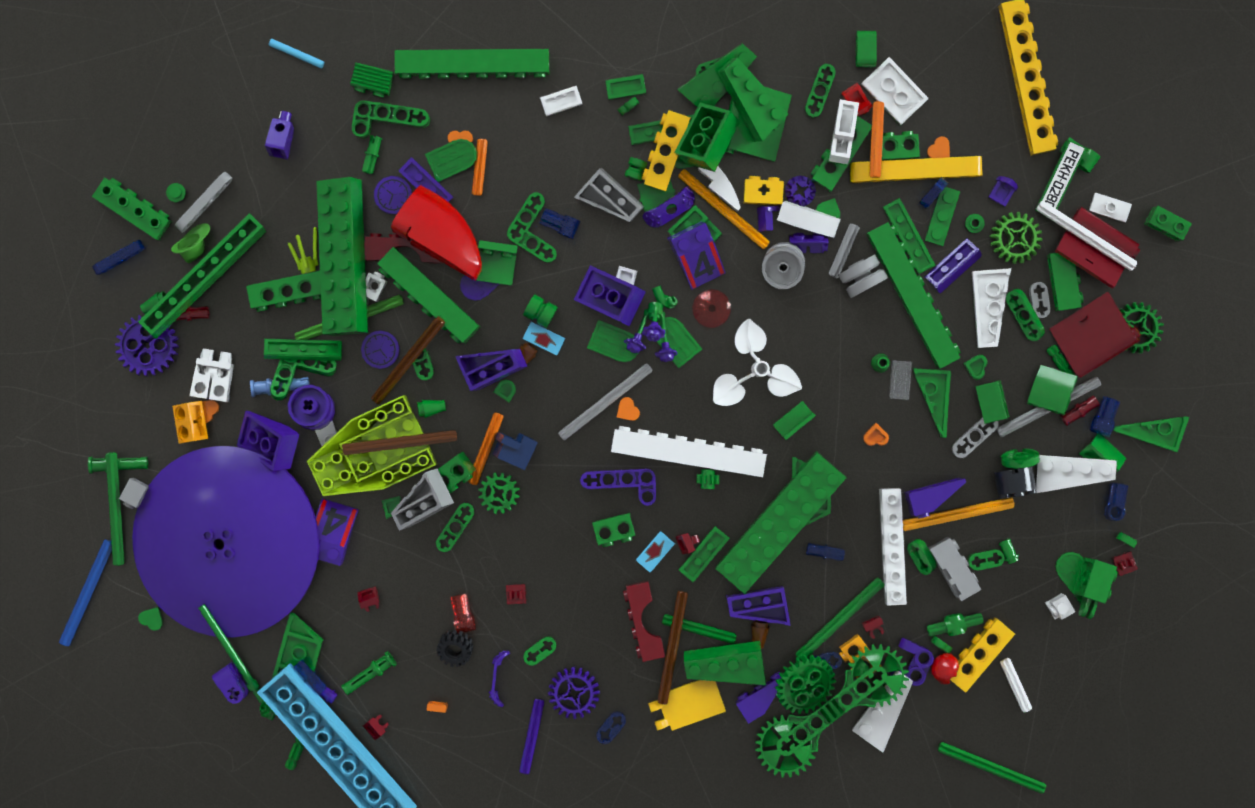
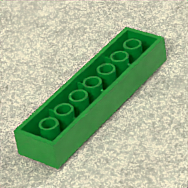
M344 177L317 181L322 334L340 336L368 333L362 180Z
M816 451L719 561L715 569L745 594L843 483L846 476Z

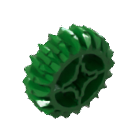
M1133 302L1131 307L1128 304L1124 305L1125 310L1122 308L1119 310L1128 325L1133 328V324L1138 325L1139 323L1140 334L1148 337L1143 343L1131 346L1130 352L1134 354L1137 349V352L1142 354L1143 348L1146 352H1149L1150 346H1157L1154 340L1161 341L1157 334H1163L1164 331L1159 330V327L1164 326V324L1158 323L1157 320H1160L1162 317L1154 316L1157 313L1156 309L1150 312L1151 305H1147L1144 309L1143 302H1140L1138 306L1136 302ZM1133 312L1142 313L1136 321L1126 319ZM1146 317L1151 323V330L1146 327Z

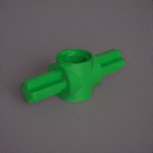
M961 613L944 617V622L928 625L927 632L929 636L947 633L949 636L965 633L968 627L983 624V616L981 613L963 616Z

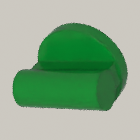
M263 701L260 705L261 716L273 721L276 714Z

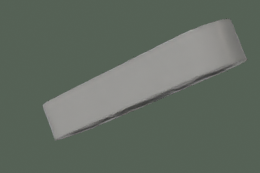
M982 417L952 445L953 455L958 458H964L997 429L998 421L992 422L993 427H987L984 430L987 433L984 435L983 431L977 428L979 425L981 428L986 425ZM972 431H978L980 434V439L977 442H973L970 439ZM964 438L973 445L971 448L967 445L964 448V454L956 452L958 450L957 445L963 446L966 443L963 441Z

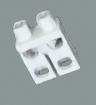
M203 349L200 358L196 360L190 396L229 402L234 364H231L232 353L221 352L218 362L213 361L214 350Z

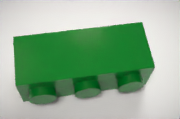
M1058 253L1048 254L1047 262L1055 311L1081 308L1083 294L1079 292L1078 285L1081 283L1079 273H1076V265Z

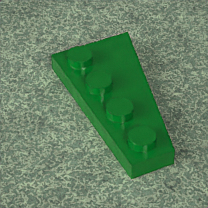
M741 43L716 63L707 67L699 75L694 76L689 82L677 88V90L697 107L699 103L714 106L727 92L717 72L729 59L737 57L748 68L757 56Z

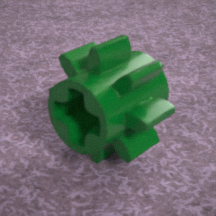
M701 469V474H697L696 483L700 484L701 489H715V484H719L720 475H715V470Z

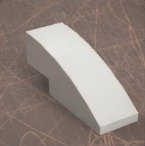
M841 99L839 101L830 149V162L848 165L859 103Z
M717 167L715 172L698 168V171L711 181L708 189L738 212L741 207L737 195L723 171L719 167Z
M788 201L782 203L777 218L778 221L833 238L841 220Z

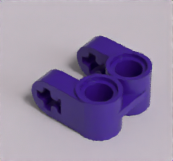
M901 638L898 647L914 654L907 668L909 672L904 675L911 679V673L915 670L921 673L920 678L917 680L911 679L913 681L912 685L919 686L924 683L929 668L933 664V654L929 649L908 639ZM921 653L928 654L929 658L926 662L922 663L918 660ZM896 671L887 672V673H888L889 675L893 676V674H894Z
M233 662L212 675L214 683L230 703L237 704L248 696L247 683Z

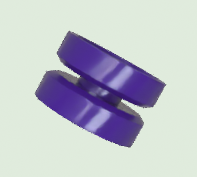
M303 385L291 394L288 401V412L291 418L303 428L311 431L321 430L333 420L335 403L331 396L320 387Z

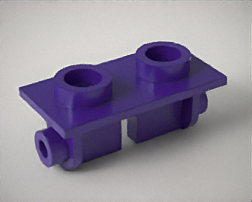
M794 233L789 235L790 243L796 245L803 253H806L807 246H810V253H824V251H828V244H824L829 243L826 235L814 233L813 235Z

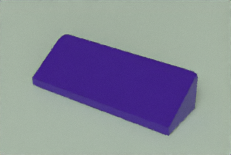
M965 239L924 277L939 293H942L981 258L982 254L969 239Z

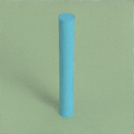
M274 39L270 40L269 46L316 67L323 68L324 61Z

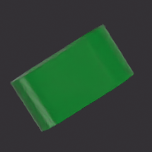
M856 31V67H876V31Z
M425 348L423 350L424 356L421 359H416L413 362V366L419 379L430 380L435 375V369L428 350ZM428 361V363H424L425 368L430 369L428 377L421 375L423 367L422 365L418 366L417 362Z

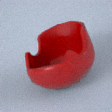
M942 653L937 656L931 665L933 677L941 684H950L949 680L957 676L958 660L949 653Z

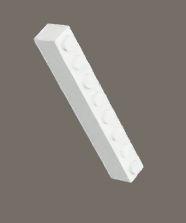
M619 426V429H615L611 452L758 477H763L767 454H763L761 449L752 448L751 451H745L743 446L733 445L732 448H727L725 443L714 442L713 445L706 444V440L695 439L694 442L687 441V437L677 435L673 439L668 438V434L657 432V436L649 435V431L638 429V433L631 432L629 427Z

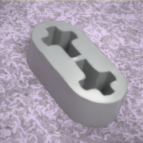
M1042 282L1033 283L1029 288L1030 303L1038 318H1045L1050 313L1047 286ZM1037 285H1039V288H1043V292L1040 293V299H1038V294L1034 293ZM1039 301H1041V306L1046 308L1043 315L1036 311V308H1039Z

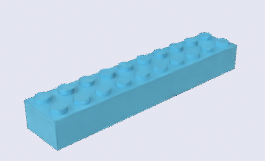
M291 663L257 692L359 808L417 807Z

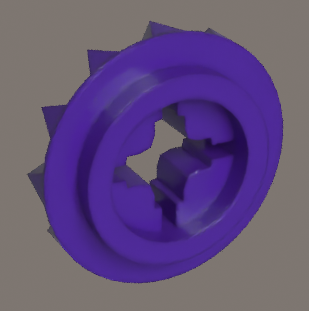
M805 176L793 177L785 188L787 200L799 206H806L811 203L816 193L814 183ZM796 184L801 188L808 187L804 191V197L801 194L793 195L798 190Z

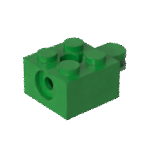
M1084 557L1073 594L1083 597L1079 616L1085 617L1086 615V618L1092 619L1098 602L1106 604V600L1110 599L1112 593L1110 588L1112 582L1117 578V566Z

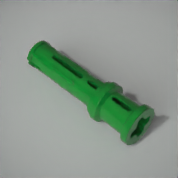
M89 457V474L101 471L106 472V457ZM148 457L117 458L118 470L148 469Z
M386 651L385 655L377 661L373 660L370 664L371 666L357 674L345 684H342L343 691L349 695L376 675L381 676L391 666L395 667L397 663L389 651Z

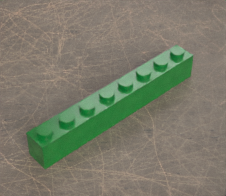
M549 49L395 50V74L400 76V79H411V76H419V79H430V76H438L439 79H449V76L467 79L469 75H476V78L480 79L488 78V75H496V78H507V75H515V78H526V75H534V78H545V75H550Z
M249 213L138 322L157 339L266 233L264 227Z
M887 222L868 232L866 235L937 369H941L960 359L959 354L961 351L956 343H952L950 339L952 334L947 326H943L941 322L943 317L938 309H934L932 305L934 300L929 292H925L923 288L925 283L920 275H916L914 271L916 266L911 258H907L905 254L907 249L902 241H898L896 237L898 232L894 225H890Z

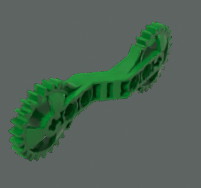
M872 644L871 650H868L865 646L864 653L858 650L859 657L852 656L855 662L848 663L852 670H846L845 683L842 690L831 700L810 715L796 716L789 714L787 720L781 715L780 721L773 717V724L767 721L768 728L761 727L764 733H758L757 735L761 740L755 741L756 744L760 745L755 751L761 752V755L757 758L764 759L761 765L768 764L767 771L773 768L774 775L778 771L781 772L782 778L785 773H788L791 778L794 771L799 775L800 768L804 772L806 771L805 764L812 765L809 758H816L811 753L818 752V741L822 731L847 711L857 706L875 708L877 702L883 707V701L891 705V698L897 701L896 694L903 695L900 689L907 688L903 681H909L908 678L904 677V674L909 671L903 670L907 663H900L902 656L896 658L897 651L895 650L890 653V646L883 650L882 644H880L879 649H876L874 644ZM884 653H887L888 656L885 660V663L883 667H880L879 665L881 663ZM862 656H865L867 658V660L873 666L872 668L869 669L866 663L862 660ZM901 670L902 673L900 675L887 676V672ZM873 671H881L883 673L881 675L882 680L875 679L872 682L875 686L871 687L865 677L869 676V679L874 676ZM855 676H860V677H859L858 679H856L855 681H854V679H853V677H855ZM859 682H865L868 685L865 693L857 691L856 686ZM884 682L892 690L893 695H890L882 685ZM844 694H850L853 701L851 704L845 705L842 703L841 697ZM814 717H819L822 720V726L814 728L811 720ZM793 723L796 724L797 726L791 730ZM772 726L782 738L779 739L771 729ZM804 729L807 732V737L804 740L798 739L796 736L797 730ZM793 735L794 740L799 744L797 746L795 743L791 744L790 751L787 749L782 750V742L788 743L792 740L789 736ZM808 741H810V745L803 746V745H805ZM777 745V750L763 751V747ZM793 753L795 754V756H796V757L799 759V761L802 763L801 766L798 765V763L796 762V760L793 758V756H792L791 754H793ZM780 755H783L784 759L782 761L780 769L776 768V765L778 763Z

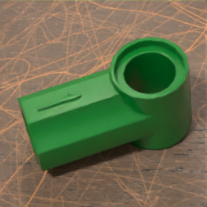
M1069 137V138L1065 141V143L1062 145V147H1061V149L1059 150V152H1061V153L1063 152V150H1064V148H1065V146H1066L1068 140H1071V141H1073V142H1075V143H1077V142L1074 141L1072 138ZM1087 148L1078 168L1086 173H1090L1100 159V155Z

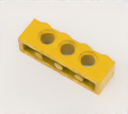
M668 110L667 114L663 113L660 122L663 128L661 133L657 132L654 143H657L655 151L651 150L648 161L651 162L649 169L645 168L642 180H645L644 185L666 192L678 157L674 152L688 127L690 117ZM668 127H674L677 130L675 137L670 138L666 135ZM661 146H669L671 153L668 156L661 155ZM657 163L662 164L665 168L664 173L656 174L653 169L654 165Z
M995 617L993 620L989 619L983 626L985 629L981 634L978 633L971 640L973 644L959 654L957 676L952 677L950 680L965 693L1015 635L1013 631ZM990 634H994L996 637L995 642L992 644L987 643V637ZM982 649L983 656L978 659L975 658V651ZM970 664L971 670L968 673H963V665Z

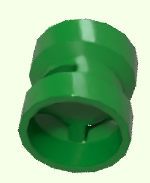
M630 157L628 162L629 168L626 169L624 176L642 181L643 171L648 163Z

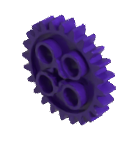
M138 315V321H139V320L142 318L141 315ZM131 318L132 324L129 325L125 322L126 329H119L123 333L122 336H116L120 340L119 343H115V346L120 347L116 354L122 355L118 360L120 362L125 361L123 367L127 368L130 366L129 371L132 373L136 370L138 376H140L142 371L146 377H148L149 372L156 376V370L163 373L162 367L170 368L167 362H174L171 356L178 355L173 350L179 347L178 344L174 343V341L178 340V337L172 336L176 331L174 329L168 330L169 326L157 339H154L151 334L144 336L143 331L145 328L138 321ZM132 341H137V347L130 350L129 344ZM160 341H164V348L161 350H157V343ZM144 343H149L150 348H145ZM146 354H150V361L148 363H143V356Z

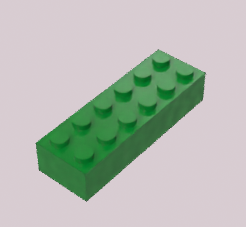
M392 247L377 263L381 267L379 271L388 278L392 277L395 280L393 284L401 291L406 290L409 293L407 297L415 304L420 303L423 306L421 310L431 318L433 316L435 318L441 317L445 321L442 329L445 331L448 329L451 332L449 336L460 344L462 342L466 344L481 328L396 248Z

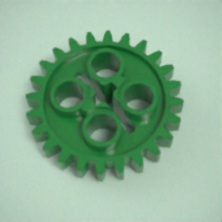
M803 655L801 661L796 657V663L789 661L790 667H783L785 672L779 673L781 679L776 680L778 686L775 689L779 702L786 710L789 709L792 713L796 710L798 714H801L802 710H804L808 714L810 708L814 712L815 706L821 707L822 701L828 702L826 696H832L830 690L835 689L833 683L836 680L834 679L835 673L832 671L833 668L825 659L822 660L819 656L815 658L813 655H810L808 659Z

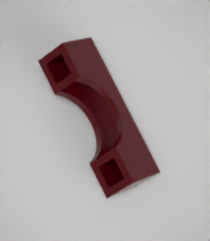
M370 233V237H365L366 261H380L392 247L396 249L408 247L418 253L422 263L443 264L410 244L412 239L407 241L397 234L381 237L382 234Z
M648 580L626 585V590L623 591L625 602L629 601L631 609H627L629 620H633L635 625L631 629L633 638L638 639L639 646L636 647L638 658L642 657V661L645 662L665 657L661 636L648 632L641 620L644 608L653 601Z

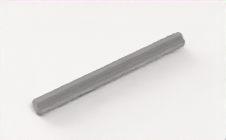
M644 364L558 433L559 436L566 440L652 372L649 364Z
M1093 377L1074 387L1070 401L1101 386L1099 378ZM1036 407L998 427L997 433L1000 437H1004L1051 411Z

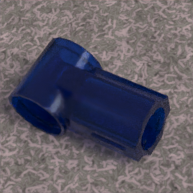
M545 208L539 224L558 231L557 233L574 239L581 221Z
M1103 396L1099 411L1091 423L1090 431L1110 437L1114 429V418L1120 401Z
M1111 483L1107 507L1104 510V515L1108 520L1119 521L1124 518L1128 485ZM1113 507H1116L1119 511L1116 518L1111 515Z

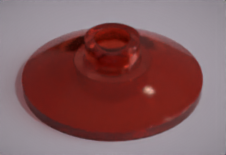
M705 290L694 300L693 315L705 327H718L725 323L730 315L731 305L729 299L718 290ZM709 305L715 306L714 312L708 310Z

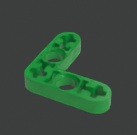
M534 192L529 195L508 228L507 236L513 243L543 262L551 263L557 257L555 248L528 231L545 204L543 195ZM537 196H539L541 204L535 205L533 209L537 210V212L534 214L530 209H527L526 206L529 205V207L531 208L533 204V201L531 199L537 198ZM524 212H528L532 216L531 221L528 223L521 221V214ZM518 221L521 225L526 226V229L523 230L521 228L519 231L521 236L513 239L511 231L517 230L519 226L515 224ZM531 238L537 240L538 245L535 249L527 247L526 243ZM541 243L545 245L542 247L544 250H552V258L548 257L545 259V254L541 251L539 255L536 254L540 249Z
M280 359L270 388L271 396L278 401L284 400L288 396L296 369L323 376H332L336 372L335 360H320L319 368H317L318 360H315L313 365L307 366L304 364V360H300L301 363H298L296 359ZM330 363L332 368L325 370V366ZM288 370L291 374L289 377L283 378L280 376V372ZM280 382L283 383V392H280V394H276V390H278L280 387Z

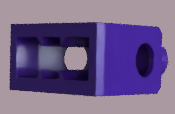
M280 111L279 119H272L265 143L269 156L286 160L289 157L294 134V127L292 122H290L292 114L287 111Z

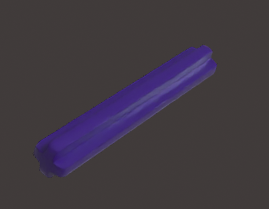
M541 699L534 700L519 770L522 774L530 773L544 707V700Z

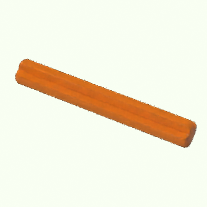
M881 101L873 103L869 176L872 178L881 177L885 105Z
M493 414L474 463L476 471L472 473L473 478L468 480V483L472 485H477L503 420L502 414Z

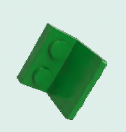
M479 240L478 248L482 261V271L476 281L511 286L518 246Z

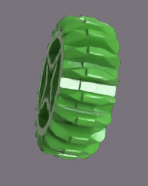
M1011 212L1008 213V218L1005 215L1001 217L1003 223L999 220L995 222L999 228L992 227L991 230L996 232V234H991L990 238H995L996 241L990 244L991 246L997 245L998 247L993 250L994 253L999 250L1001 251L998 258L1006 255L1005 262H1009L1010 258H1012V264H1016L1017 258L1020 263H1024V257L1029 261L1031 260L1030 254L1033 256L1037 254L1034 248L1040 249L1041 246L1036 244V242H1041L1043 239L1037 238V235L1041 234L1042 231L1035 230L1039 226L1038 223L1031 224L1034 221L1033 217L1027 221L1028 214L1025 213L1021 218L1020 212H1016L1014 218ZM1016 222L1023 226L1016 231L1006 225ZM1027 229L1029 230L1031 236L1030 245H1028V242L1025 240V233L1027 232ZM1003 231L1005 232L1004 234L1008 238V242L1005 245V247L1001 239ZM1013 233L1014 235L1020 233L1018 237L1019 242L1012 243L1014 239ZM1017 245L1026 251L1016 254L1009 250Z

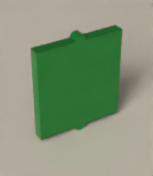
M671 179L666 192L644 185V183L637 184L641 197L639 201L645 206L644 212L658 207L675 196V189L672 187ZM670 204L667 206L666 210L676 207V205Z

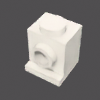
M376 271L374 274L368 273L366 277V297L379 302L388 282L384 280V275ZM374 282L378 283V288L376 290L372 289V284Z
M1062 593L1045 602L1054 619H1064L1075 613L1067 596Z

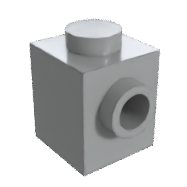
M130 478L119 499L124 501L123 505L131 509L140 506L149 485L136 478Z

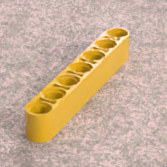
M982 156L882 161L880 178L869 176L870 161L850 163L851 183L983 176Z

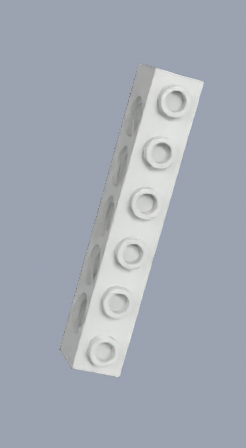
M879 489L885 604L907 605L901 489Z

